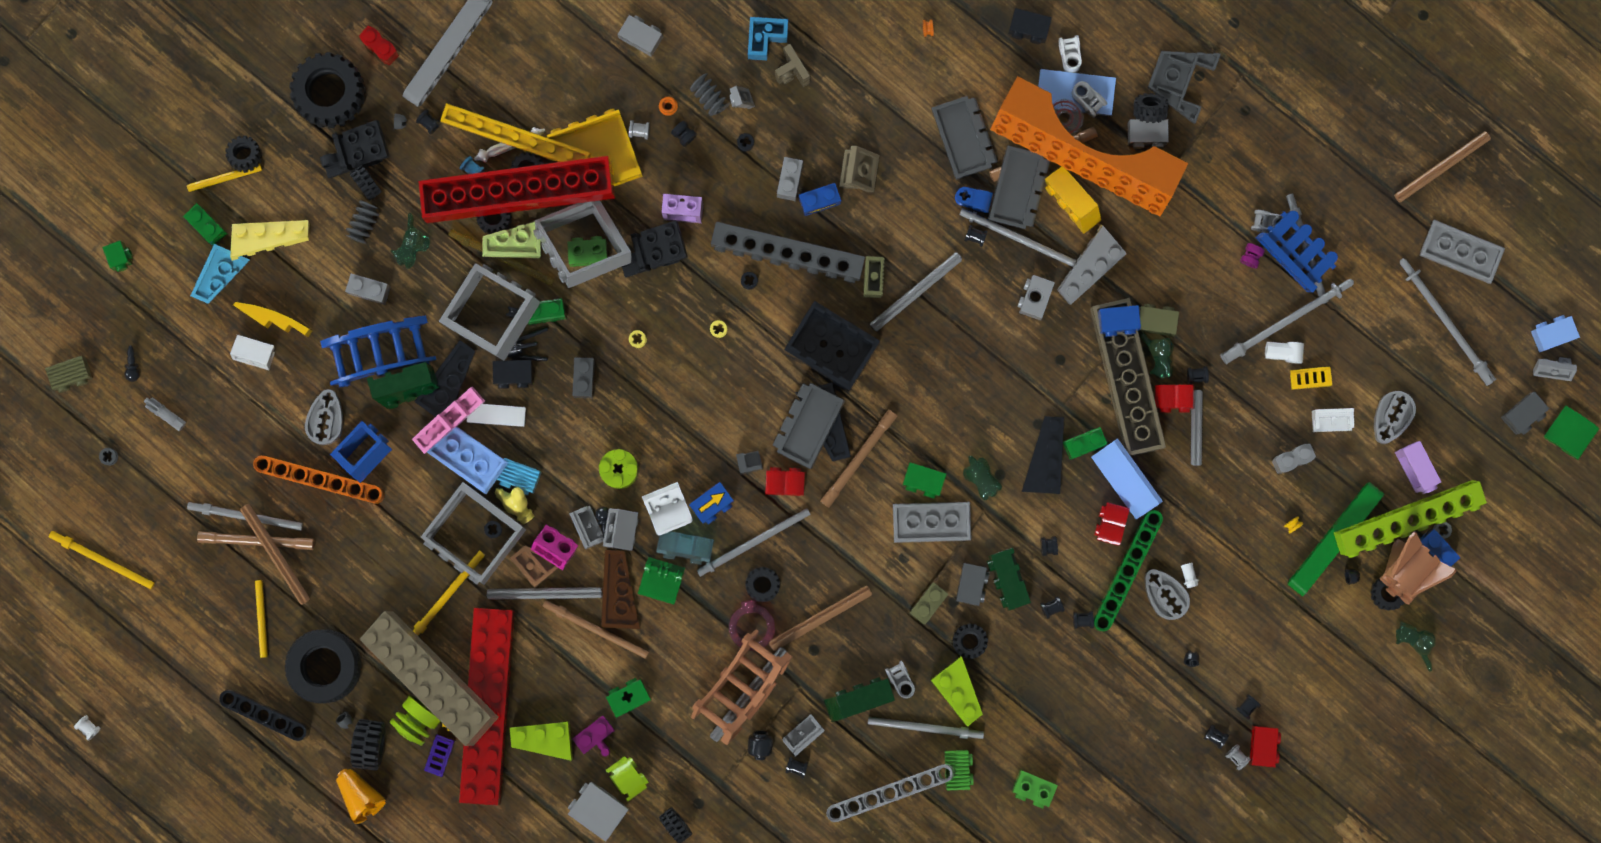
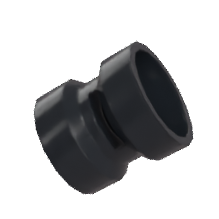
M685 120L680 122L671 131V134L680 140V144L683 147L690 144L697 136V133L688 127L689 125Z

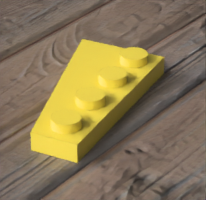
M309 221L232 224L231 260L239 259L238 257L244 255L252 256L256 254L255 252L263 250H275V247L282 245L286 247L309 241Z

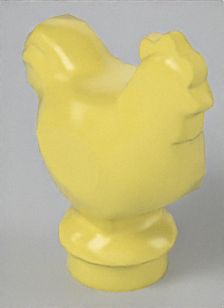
M515 487L511 493L496 488L494 492L496 497L502 502L504 509L509 514L517 516V521L524 525L533 519L534 514L531 509L527 508L528 501L521 488Z

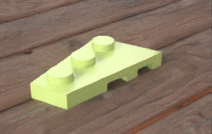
M535 221L483 236L482 257L540 258V239L537 240L533 232L535 230Z

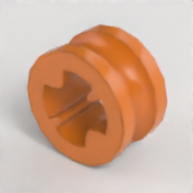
M932 19L929 22L923 20L924 37L927 35L934 36Z

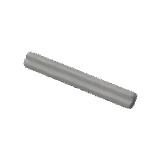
M1195 390V409H1191V465L1200 466L1202 464L1203 392L1201 390Z

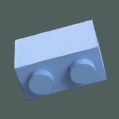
M1562 315L1554 318V323L1547 324V322L1535 325L1536 329L1531 331L1539 353L1580 338L1572 316L1565 318Z

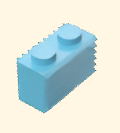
M504 458L508 464L497 479L500 481L499 485L509 489L512 485L521 488L525 495H528L529 492L534 494L542 472Z

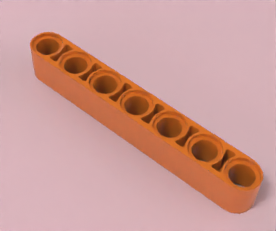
M258 456L253 463L254 469L260 473L362 501L378 504L385 497L382 488L364 482L359 483L356 480L275 458ZM267 460V468L261 470L260 462ZM281 465H285L287 468L283 475L278 473V468ZM299 470H304L305 477L301 480H298L296 476L297 472ZM317 475H322L324 478L323 483L320 485L315 483ZM339 479L342 481V487L335 490L333 484ZM354 485H359L361 488L360 493L357 495L352 493ZM376 489L379 491V497L376 500H372L370 493Z

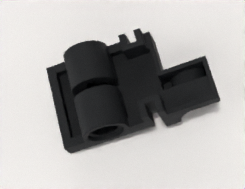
M378 120L342 132L343 135L338 133L332 134L337 153L321 156L320 161L322 168L326 170L328 178L351 172L361 164L368 167L381 163L383 159L390 156L380 122Z
M675 220L640 232L641 236L637 233L630 234L635 253H631V263L621 268L623 269L624 276L627 278L645 271H651L650 268L657 269V267L669 266L688 258L678 221Z

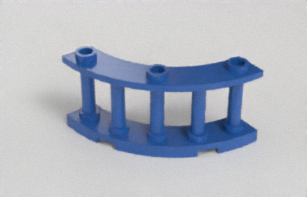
M426 315L404 318V321L393 323V321L374 324L348 331L347 335L341 337L338 334L320 341L322 348L333 350L339 379L331 381L330 385L346 387L350 385V382L375 374L377 376H384V373L391 370L406 368L424 362L429 364L435 361L436 356H425L419 330L421 325L428 323ZM409 329L412 331L418 359L406 361L399 334L401 330ZM389 332L392 334L398 363L384 365L378 337L379 334ZM368 337L371 341L376 368L363 371L357 343L359 339ZM346 343L350 346L356 373L346 376L340 350L342 348L341 345Z

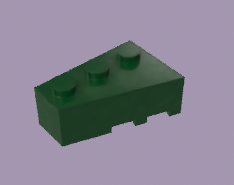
M427 362L402 368L403 372L391 375V372L384 373L385 377L373 380V377H369L367 382L372 399L387 409H394L399 404L411 402L420 395L431 394L435 389L439 388L434 368Z
M1013 548L990 555L987 561L990 572L994 571L996 577L993 579L996 590L1000 589L1002 597H1000L1002 607L1007 608V611L1031 603L1024 580L1019 571V564L1016 563L1013 554L1015 553Z
M878 677L869 680V685L864 686L861 683L852 686V691L847 692L844 689L835 692L836 696L824 700L831 722L845 719L895 701L888 678L881 680Z

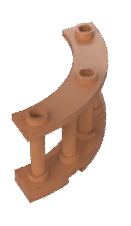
M757 629L751 634L747 633L741 641L743 645L730 666L724 668L720 674L721 678L702 700H697L692 707L694 711L691 718L695 719L702 713L723 730L724 735L721 741L726 745L743 729L741 727L747 719L751 720L777 685L775 680L779 673L783 675L792 659V656L787 652L781 658L779 656L776 657L756 642L755 639L759 633ZM750 648H753L772 663L773 669L771 672L766 673L746 657ZM741 663L763 679L762 682L764 683L759 691H754L734 675V672ZM728 680L750 697L751 702L745 709H741L720 692ZM714 698L736 714L737 718L732 724L726 723L707 708Z

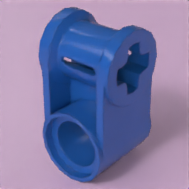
M962 187L956 192L955 201L960 206L988 213L993 193ZM963 192L966 193V197H969L965 201L962 200V196H959Z

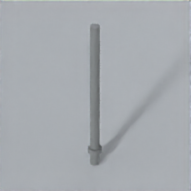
M962 208L959 214L969 219L971 223L974 221L1074 267L1077 261L977 215L975 211L972 213Z
M807 508L712 562H706L705 566L697 569L699 576L701 577L708 572H714V569L806 518L811 515Z

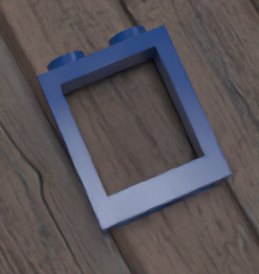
M363 421L330 454L359 483L392 450L387 445L389 440L381 433L377 435L378 429L371 423L367 425ZM370 435L376 443L353 465L347 458Z

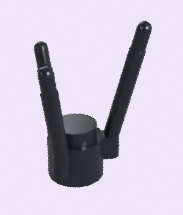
M546 327L519 337L507 357H513V360L547 361V357L520 354L523 353V348L538 344L537 342L522 344L521 341L546 332L548 328Z

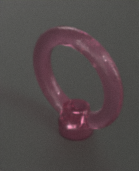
M756 600L742 601V607L732 615L729 622L731 639L741 648L743 643L737 633V622L744 614L758 613L767 623V633L758 643L763 647L767 646L775 632V623L772 615L765 608L758 606Z

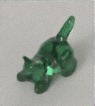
M408 213L407 230L403 236L401 247L398 250L390 251L394 255L396 263L401 266L405 264L407 269L414 265L416 253L418 251H426L430 245L429 237L414 228L412 213Z
M1138 331L1139 337L1149 347L1155 360V367L1150 371V374H1155L1160 378L1165 376L1172 377L1173 363L1169 357L1173 353V342L1168 338L1150 340L1145 333Z
M970 455L968 457L970 466L963 470L964 478L977 486L980 497L983 500H987L989 496H996L997 492L1002 489V485L991 474L989 463L985 458L976 460L975 457Z
M1401 621L1400 628L1396 630V644L1402 642L1409 643L1421 655L1428 671L1431 672L1432 663L1428 655L1436 644L1435 636L1427 630L1418 632L1414 626Z

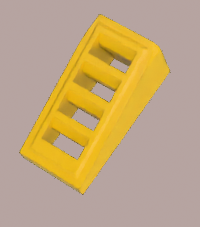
M1330 367L1290 370L1291 390L1332 386ZM1321 372H1324L1325 382H1322ZM1305 373H1308L1309 384H1306ZM1313 373H1316L1317 383H1314ZM1297 374H1300L1301 385H1298Z

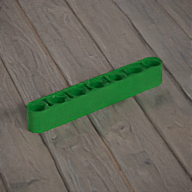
M1366 483L1290 578L1287 585L1301 596H1304L1339 553L1334 532L1363 522L1382 499L1384 493L1372 483Z
M1152 510L1144 515L1094 617V628L1097 631H1107L1112 626L1162 524L1163 516L1159 511ZM1150 514H1155L1158 518L1155 525L1151 524L1148 520ZM1142 531H1146L1149 534L1147 542L1140 539ZM1134 548L1139 549L1141 552L1139 559L1132 557L1131 552ZM1126 565L1132 568L1131 576H1126L1123 573V568ZM1116 583H1121L1124 586V591L1121 594L1115 591ZM1108 600H1113L1116 604L1113 611H1109L1106 608ZM1101 617L1107 620L1105 628L1098 626L1097 622Z

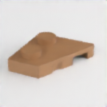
M524 546L511 556L510 559L535 588L554 573L558 567L530 550V547Z

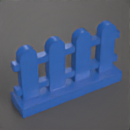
M1283 212L1281 214L1282 219L1274 227L1269 226L1267 228L1268 233H1260L1256 239L1306 292L1313 293L1318 288L1314 283H1320L1322 281L1320 277L1329 268L1334 269L1336 267L1334 263L1337 261L1338 256L1335 252L1331 251L1326 254L1323 253L1322 249L1325 246V242L1322 238H1315L1312 241L1308 237L1312 232L1310 225L1303 224L1299 227L1295 223L1299 219L1298 212ZM1292 227L1295 232L1285 241L1282 236ZM1305 241L1308 246L1298 255L1295 249ZM1290 254L1294 258L1293 261L1288 257ZM1318 254L1321 259L1311 268L1308 263Z

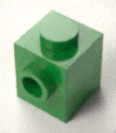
M117 241L102 247L110 269L121 272L127 270L129 265H132V252L129 247L126 248L124 242Z

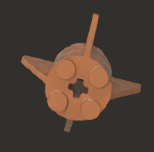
M1413 532L1408 537L1406 543L1399 539L1394 542L1385 573L1380 580L1387 586L1386 591L1393 597L1399 596L1403 602L1409 605L1419 593L1451 578L1457 571L1441 562L1436 555L1432 557L1428 553L1430 550L1422 545L1417 533Z

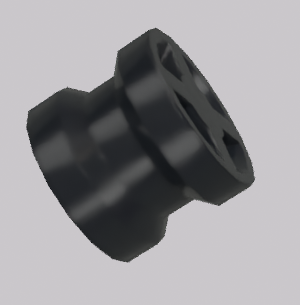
M1052 536L1050 539L1041 537L1042 556H1047L1048 554L1058 555L1057 537Z

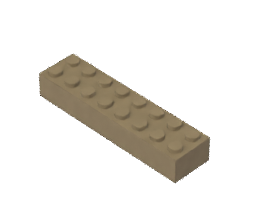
M1130 298L1092 306L1090 312L1122 445L1130 456L1161 450L1166 448L1138 331L1133 335H1125V332H1118L1117 336L1112 337L1100 334L1098 311L1105 308L1132 306Z
M384 611L360 638L364 645L465 746H474L499 718L394 611Z

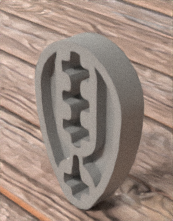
M327 389L311 405L305 422V431L313 442L320 445H329L337 441L342 434L343 411L337 394ZM331 393L334 399L329 401L327 408V401L324 400V396H328ZM325 412H327V415L330 416V420H326V425L329 428L324 430L327 438H323L320 441V438L317 437L318 434L322 433L319 425L324 423L321 415H325Z
M1393 391L1384 395L1379 401L1374 417V434L1378 443L1387 444L1396 439L1412 422L1416 413V406L1413 399L1407 393ZM1402 396L1404 397L1403 401L1405 404L1399 406L1401 413H1396L1395 418L1397 421L1391 423L1388 415L1394 413L1392 406H1397L1398 401L1396 398ZM1389 427L1387 430L1389 438L1382 440L1380 432H1384Z
M1155 569L1149 570L1144 576L1145 590L1154 611L1161 618L1167 620L1181 618L1188 611L1190 605L1187 591L1168 574ZM1151 573L1158 575L1157 581L1160 587L1154 581H1149ZM1162 589L1169 590L1168 596L1176 599L1174 604L1181 606L1180 614L1173 613L1174 607L1166 604L1168 599L1160 596Z

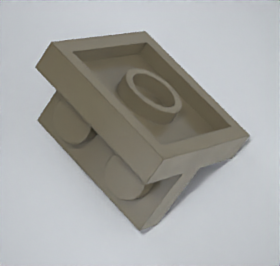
M791 44L785 46L784 57L788 63L775 70V78L779 84L783 82L787 84L796 75L804 88L810 84V75Z
M851 146V150H845L839 187L874 192L880 155L859 146Z

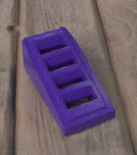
M436 734L424 771L443 777L456 740ZM439 742L449 745L448 749L439 746ZM436 749L446 752L445 756L436 753ZM433 757L443 759V763L433 760ZM431 763L438 765L441 769L437 770L430 767Z

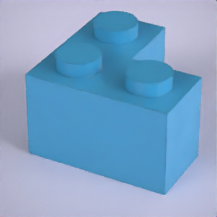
M750 17L748 59L767 60L768 42L787 43L788 19Z

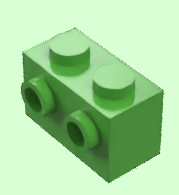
M602 236L591 237V240L572 238V241L567 242L570 267L589 266L608 258L607 241L602 239Z
M1020 770L1012 792L1016 793V798L1026 801V798L1034 801L1033 805L1043 809L1044 806H1050L1058 785Z

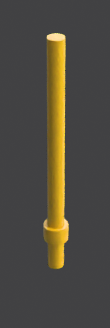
M51 531L48 536L61 543L62 547L68 550L72 549L151 590L155 585L154 582L74 542V539L68 536L64 537L54 531Z
M479 550L468 563V566L474 570L485 554ZM466 571L459 574L424 618L414 625L413 632L417 636L425 632L429 622L469 576Z

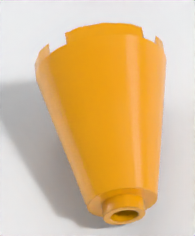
M343 769L337 774L336 782L354 824L368 820L366 816L370 814L374 816L385 806L386 800L354 770Z

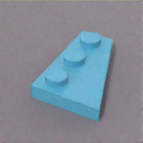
M214 244L191 293V297L209 304L250 259L240 256L238 257L239 259L232 261L230 250Z

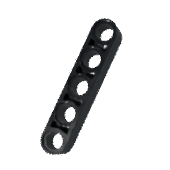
M225 690L220 694L219 701L222 706L290 739L300 741L309 736L310 730L305 723L238 691ZM229 693L234 696V701L231 704L226 702V696ZM246 701L251 704L249 712H245L243 709V704ZM263 710H266L269 713V717L266 721L262 720L260 717V714ZM280 718H283L286 721V727L284 729H281L278 726V720ZM298 726L304 730L302 737H298L295 734V729Z

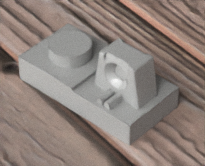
M739 86L730 88L732 107L747 109L755 107L749 89Z
M1559 357L1558 361L1538 359L1533 369V376L1572 381L1577 371V365H1573L1570 358Z

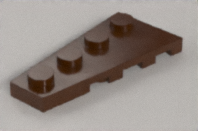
M604 551L601 627L640 629L625 551Z

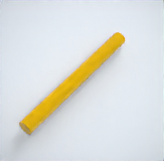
M259 163L257 168L253 167L254 170H248L247 173H244L243 170L242 172L235 170L187 185V189L191 192L263 171L262 166Z
M263 580L255 581L259 648L260 658L268 657Z

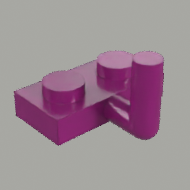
M603 715L572 740L583 754L597 745L601 750V754L608 756L610 749L603 739L615 730Z

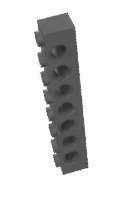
M720 222L715 224L711 247H714V250L725 253V250L732 251L733 255L744 257L745 254L751 256V259L756 261L766 259L770 260V264L781 266V263L789 265L788 268L794 270L804 268L807 269L808 273L818 274V272L825 273L826 277L836 279L838 276L844 278V281L849 283L860 281L865 260L864 256ZM729 236L737 238V242L734 245L726 242ZM752 240L756 243V246L753 249H747L745 243ZM766 245L774 247V251L770 254L765 253L763 249ZM785 249H790L793 252L790 258H785L782 255ZM808 253L812 259L809 262H803L801 260L802 254ZM828 258L830 264L827 267H823L819 264L820 259ZM845 262L849 268L846 271H841L838 269V264Z

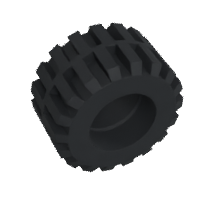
M359 719L354 729L350 760L353 768L377 770L379 768L386 740L384 722Z

